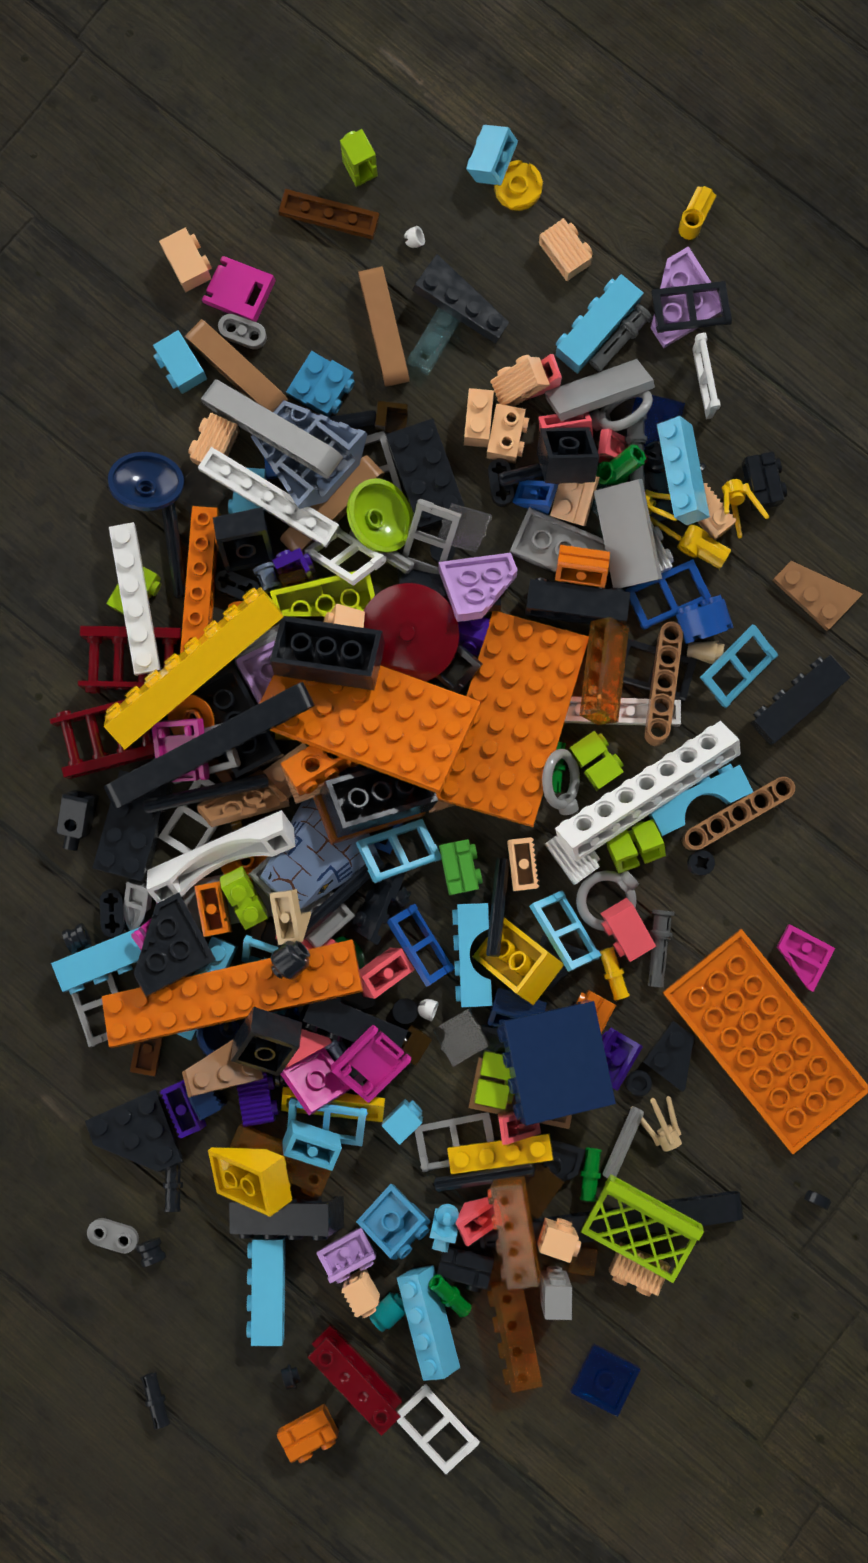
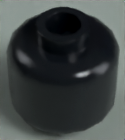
M286 941L272 953L271 962L273 966L271 969L280 979L285 977L286 979L293 980L309 966L310 953L301 942Z

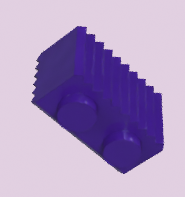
M262 1071L263 1079L237 1086L243 1127L274 1122L276 1120L275 1115H279L277 1099L273 1100L271 1090L275 1089L273 1074Z
M184 1080L172 1084L160 1092L163 1095L162 1099H165L164 1103L167 1104L166 1108L169 1109L168 1113L171 1114L170 1118L173 1119L172 1123L175 1124L174 1128H177L176 1132L179 1133V1138L186 1137L207 1126L205 1120H199L186 1095L187 1090Z

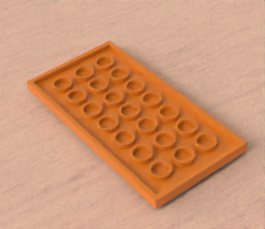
M498 611L492 612L489 627L478 660L483 665L472 677L466 696L480 701L481 707L441 794L436 793L439 801L534 827L544 793L542 786L544 765L550 754L557 749L589 636Z
M381 665L375 690L273 675L259 702L260 704L286 689L303 682L315 706L272 728L270 731L441 794L481 707L480 701Z
M739 929L662 992L791 1154L796 1153L868 1094V1084L742 929Z

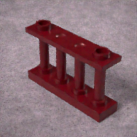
M80 626V636L89 643L88 681H78V686L85 689V693L98 694L100 689L131 690L135 686L140 688L144 685L148 674L138 675V682H123L124 647L128 641L126 627ZM153 627L155 640L162 641V645H164V662L174 654V646L177 645V642H181V628ZM102 640H112V644H114L113 681H98L99 647L102 644Z
M125 699L117 702L121 704L123 701H125ZM116 702L71 713L70 710L58 712L55 718L49 719L50 724L62 727L70 760L68 766L61 768L63 777L66 779H73L154 758L155 751L151 730L149 729L142 735V747L132 749L129 746L124 750L117 742L119 748L117 753L107 755V752H104L95 716L107 714L106 710ZM86 719L94 752L93 760L85 762L79 757L71 725L72 722Z
M330 1324L312 1342L315 1350L308 1356V1359L382 1436L401 1417L395 1408L402 1402V1398Z

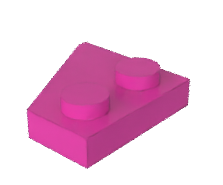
M790 924L787 925L777 945L778 950L805 987L813 992L835 948Z

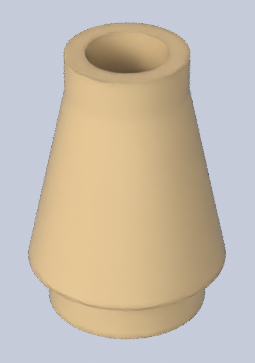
M719 641L691 642L688 644L687 657H693L713 664L724 653L725 644H721Z

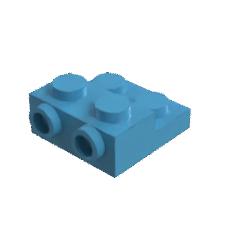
M311 351L287 389L286 394L318 414L330 417L332 413L337 414L341 408V399L344 394H349L355 384V380H353L354 374L333 360L330 362Z
M390 1184L356 1221L386 1255L394 1260L398 1258L404 1259L412 1250L410 1246L416 1238L421 1240L427 1235L430 1230L427 1226L431 1223L425 1214L414 1203H411L394 1184Z

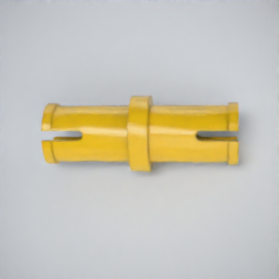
M610 947L599 952L602 955L601 960L606 972L604 977L609 981L613 999L620 1000L630 995L622 975L624 970L619 966L614 947Z

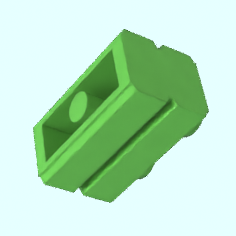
M469 839L439 845L449 895L479 890L478 884H482L483 881L480 868L475 869L473 859H478L475 844H470Z

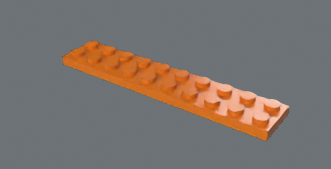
M347 940L308 949L310 953L309 966L293 980L277 977L271 969L273 966L271 958L184 977L145 998L141 988L102 996L109 1047H120L247 1018L253 1007L275 1012L363 992L354 941Z

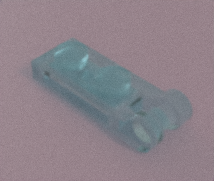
M438 307L406 363L412 367L417 366L421 368V372L429 375L460 321ZM422 352L429 356L427 360L420 357Z

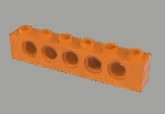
M192 506L180 654L185 649L184 645L193 637L199 639L205 633L203 629L213 621L214 579L217 572L218 544L213 517L221 516L218 508Z
M308 746L283 761L281 766L284 774L300 797L314 792L320 784L337 778L340 772L348 767L353 768L358 763L342 757L332 759L330 758L331 753ZM312 766L319 767L318 770L314 772L308 771V769Z

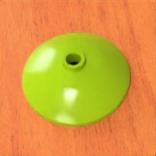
M368 479L358 484L352 490L347 502V517L351 530L356 538L368 549L379 553H390L405 545L413 520V513L407 498L394 484L383 479Z

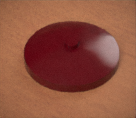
M415 583L393 585L375 595L364 609L363 628L382 630L385 648L381 666L428 682L439 676L452 662L459 644V624L448 601L435 590Z

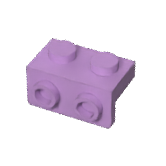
M361 1227L316 1252L328 1275L329 1283L334 1281L341 1283L351 1277L350 1272L358 1268L360 1271L369 1268L374 1264L373 1260L377 1254Z

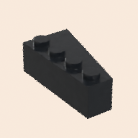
M312 1196L311 1198L301 1199V1202H297V1198L292 1197L290 1203L271 1217L236 1201L229 1202L230 1234H239V1238L244 1239L253 1238L254 1235H263L264 1239L279 1238V1235H288L289 1240L303 1239V1236H312V1240H327L328 1236L344 1227V1196H334V1199L330 1201H322V1196Z

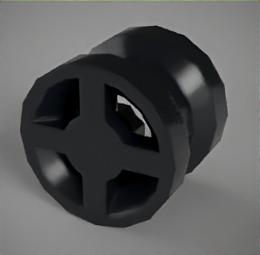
M660 441L650 442L644 451L646 457L645 466L653 473L664 472L665 466Z
M705 850L693 852L687 859L688 870L696 876L709 874L715 866L714 857Z
M83 923L77 924L72 930L66 929L62 931L63 939L70 953L78 952L81 947L87 948L92 946L90 935Z
M160 1237L148 1240L135 1247L136 1251L141 1254L142 1267L155 1264L167 1257L165 1252L161 1250Z

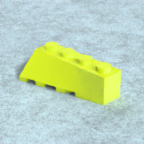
M370 573L354 586L338 575L270 591L273 602L281 610L283 616L325 617L327 612L332 611L336 603L364 611L367 604L375 596Z

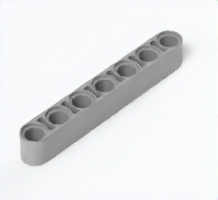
M215 379L200 399L212 411L236 423L242 429L324 478L328 479L343 459V456L328 444L219 380Z

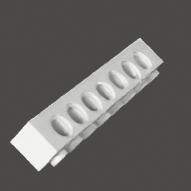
M721 721L707 727L701 734L687 740L675 751L667 753L652 766H647L632 779L624 781L621 786L612 792L604 794L601 799L592 805L584 807L572 818L561 822L555 828L558 842L575 862L579 861L741 754L739 739Z

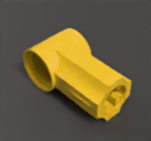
M705 186L697 187L687 209L682 214L679 224V234L684 239L691 240L699 235L701 227L716 199V194L713 193L712 189ZM686 222H693L695 226H690Z
M692 524L689 525L677 545V548L686 555L694 558L699 557L719 570L731 552V549L710 538L705 530Z

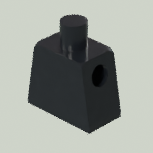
M78 790L62 795L57 833L65 835L64 849L77 851L80 839L90 834L99 795Z

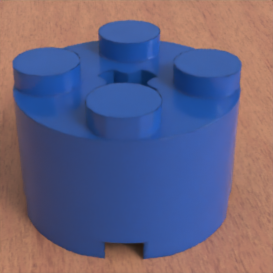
M721 595L699 601L701 605L699 607L695 603L676 609L678 613L676 618L683 631L685 644L694 642L698 638L704 639L734 628L725 600L722 599Z

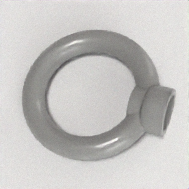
M648 390L603 406L601 410L591 412L592 427L595 431L602 429L619 431L634 425L650 410L653 402L651 392ZM639 397L643 399L640 407L631 415L618 421H611L609 414L616 406L631 398Z
M558 749L550 754L544 765L542 775L543 792L547 802L553 808L558 809L561 815H570L579 810L578 802L575 799L580 783L579 766L576 758L570 751ZM560 759H564L569 768L570 783L567 793L557 798L553 790L552 776L556 763Z
M608 870L599 871L583 881L577 893L576 904L579 915L586 924L597 930L605 931L601 925L604 921L595 918L589 912L586 903L589 890L600 881H613L617 883L625 892L626 898L636 907V893L634 889L639 883L628 871L621 874Z

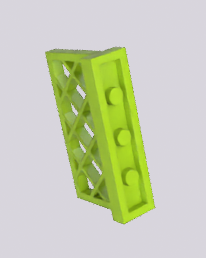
M610 1174L605 1182L603 1191L581 1229V1233L674 1283L696 1241L700 1240L704 1230L701 1223ZM607 1195L618 1200L619 1209L605 1212L603 1202ZM600 1207H601L602 1213H601V1214H597L598 1211H599V1209H600ZM634 1209L641 1212L643 1221L628 1225L625 1212ZM622 1213L625 1226L611 1230L607 1217ZM604 1218L608 1231L596 1233L589 1229L594 1220ZM656 1222L663 1224L666 1234L651 1237L648 1225ZM645 1226L648 1239L634 1242L630 1230ZM668 1228L674 1230V1232L669 1233ZM627 1231L631 1243L623 1246L616 1244L612 1234ZM683 1235L690 1239L685 1248L674 1250L671 1237ZM668 1239L672 1251L657 1255L653 1242ZM650 1243L654 1256L645 1259L639 1257L635 1247ZM681 1254L679 1260H677L676 1255ZM673 1256L676 1265L670 1274L661 1269L659 1260Z

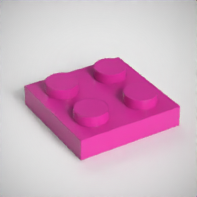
M325 1048L286 1067L280 1074L309 1116L351 1089L331 1072V1065L334 1063V1060Z

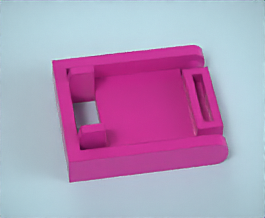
M222 256L220 262L226 267L222 265L217 266L206 289V293L212 297L204 295L202 302L226 313L235 314L257 322L276 282L274 276ZM257 284L258 288L262 290L253 307L248 305L247 302Z
M203 718L157 722L152 727L155 759L205 733ZM185 726V734L170 735L169 727ZM208 763L172 782L208 780Z
M375 1025L366 1030L331 1065V1072L368 1103L411 1061V1057L408 1054L399 1059L404 1054V1051L382 1031L377 1033L378 1028ZM351 1066L368 1080L363 1086L348 1075L352 1071Z

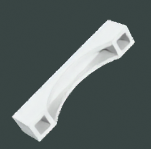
M282 810L147 870V891L157 903L177 893H180L182 897L199 880L225 864L251 856L273 857L294 848V827Z

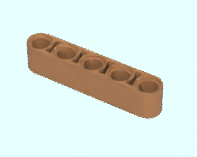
M383 267L358 271L385 387L410 382Z
M201 319L184 336L189 345L244 396L271 412H274L284 400L288 402L287 397L204 320Z
M366 455L361 458L360 465L326 502L313 505L311 508L338 523L347 514V502L352 490L358 484L368 479H382L385 473ZM291 526L280 538V541L291 552L300 548L303 555L305 554L304 549L315 542Z
M676 622L665 623L657 638L644 733L646 741L652 746L662 745L668 738L671 730L683 640V631ZM671 632L676 636V639L669 640L665 637L664 633ZM669 656L672 658L673 663L666 664L661 660V657ZM666 680L669 682L670 687L662 688L659 686L658 681ZM661 703L666 707L667 711L658 712L654 705ZM660 728L663 731V736H654L651 729Z
M788 777L777 778L694 825L683 833L681 840L683 846L690 851H695L725 836L789 799L795 792L794 782ZM778 782L783 783L787 788L784 796L779 795L776 791ZM756 795H761L765 799L763 808L755 805L754 798ZM735 807L740 808L744 813L741 821L735 820L732 815ZM713 820H718L721 823L722 830L720 833H714L711 830L710 824ZM691 832H695L700 836L699 845L693 846L690 844L688 838Z

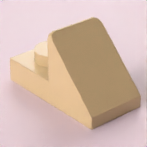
M297 889L270 893L278 945H282L286 941L303 942L311 911H300Z

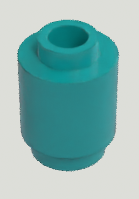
M390 1292L378 1303L377 1310L369 1318L381 1332L390 1329L406 1314L401 1295L399 1293L394 1295Z

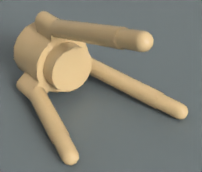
M667 1096L666 1101L672 1126L666 1124L656 1100L651 1098V1104L662 1128L657 1130V1135L643 1117L640 1123L653 1138L656 1146L661 1145L664 1152L673 1150L680 1146L682 1142L679 1137L681 1132L677 1124L671 1097Z

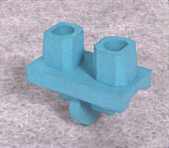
M444 1204L438 1209L435 1208L429 1237L434 1239L432 1247L434 1250L448 1252L449 1243L455 1244L458 1231L455 1223L459 1212L451 1204Z

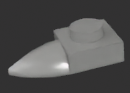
M134 879L126 883L123 904L125 921L130 931L141 925L146 912L151 909L152 896L147 891V884Z

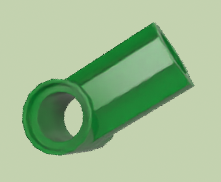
M630 445L610 462H601L597 467L596 476L600 477L598 482L613 486L626 483L629 475L644 464L646 460L644 452L637 445Z

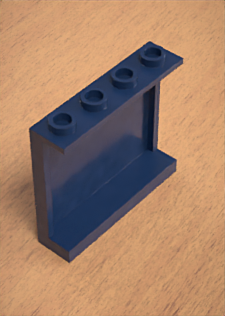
M584 1000L571 1006L510 1020H499L500 1027H497L498 1038L501 1043L504 1042L505 1053L502 1054L503 1062L510 1071L511 1078L508 1079V1086L511 1094L515 1095L516 1104L513 1105L516 1119L520 1120V1123L527 1126L616 1104L594 1001Z

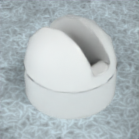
M419 226L412 227L406 231L404 238L408 239L405 242L407 246L417 248L425 244V237Z
M432 999L422 1000L420 1006H418L419 1015L424 1019L432 1021L438 1008V1002Z

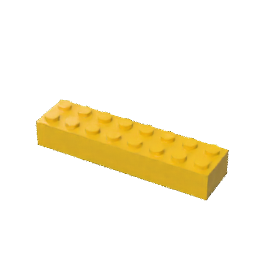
M262 587L257 590L255 588L250 589L243 596L244 601L238 606L233 604L223 612V619L218 623L214 620L203 629L205 633L199 639L193 637L184 645L185 649L180 655L176 653L171 655L164 662L165 666L159 672L156 669L145 678L146 682L140 688L137 686L133 687L125 695L127 697L125 701L121 704L116 702L106 710L104 727L124 750L284 617L281 610Z

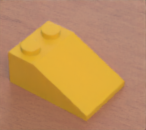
M506 918L503 921L500 956H487L488 937L472 956L511 990L532 1005L536 1003L564 966L560 960Z
M211 1147L208 1150L218 1194L269 1217L292 1201L284 1156L267 1149Z

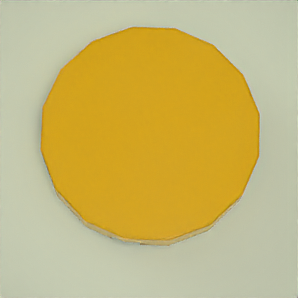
M515 160L509 163L502 184L494 185L496 198L503 206L510 210L521 211L537 203L542 193L543 181L540 172L534 165Z

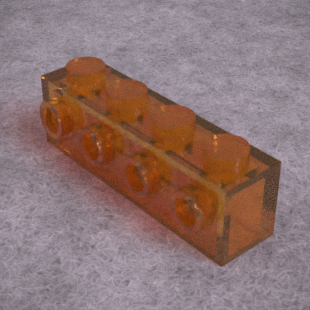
M612 617L594 620L590 623L580 716L597 725L619 721L629 627Z
M243 1123L238 1126L229 1147L267 1149L284 1156L281 1139L251 1126L243 1127ZM284 1156L290 1186L295 1184L302 1188L301 1192L315 1197L316 1194L321 1196L331 1170Z
M525 1176L495 1179L491 1188L488 1189V1201L490 1205L494 1206L495 1214H492V1225L494 1230H498L499 1235L496 1247L498 1255H502L503 1264L501 1265L502 1280H506L508 1290L539 1287L542 1276Z
M517 1277L492 1282V1291H487L490 1307L495 1306L497 1316L492 1317L495 1333L500 1332L502 1342L497 1343L500 1359H506L507 1368L502 1369L505 1385H511L512 1393L543 1387L522 1279Z

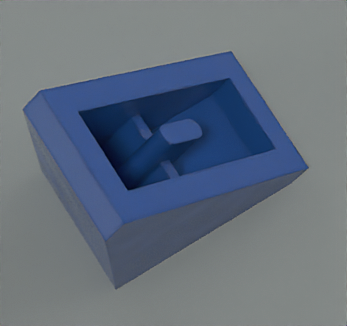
M534 480L519 482L512 503L527 509L530 507L549 515L559 484Z

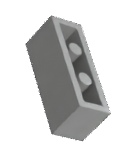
M549 1266L547 1270H541L540 1303L544 1318L547 1320H572V1285L567 1271H562V1267Z

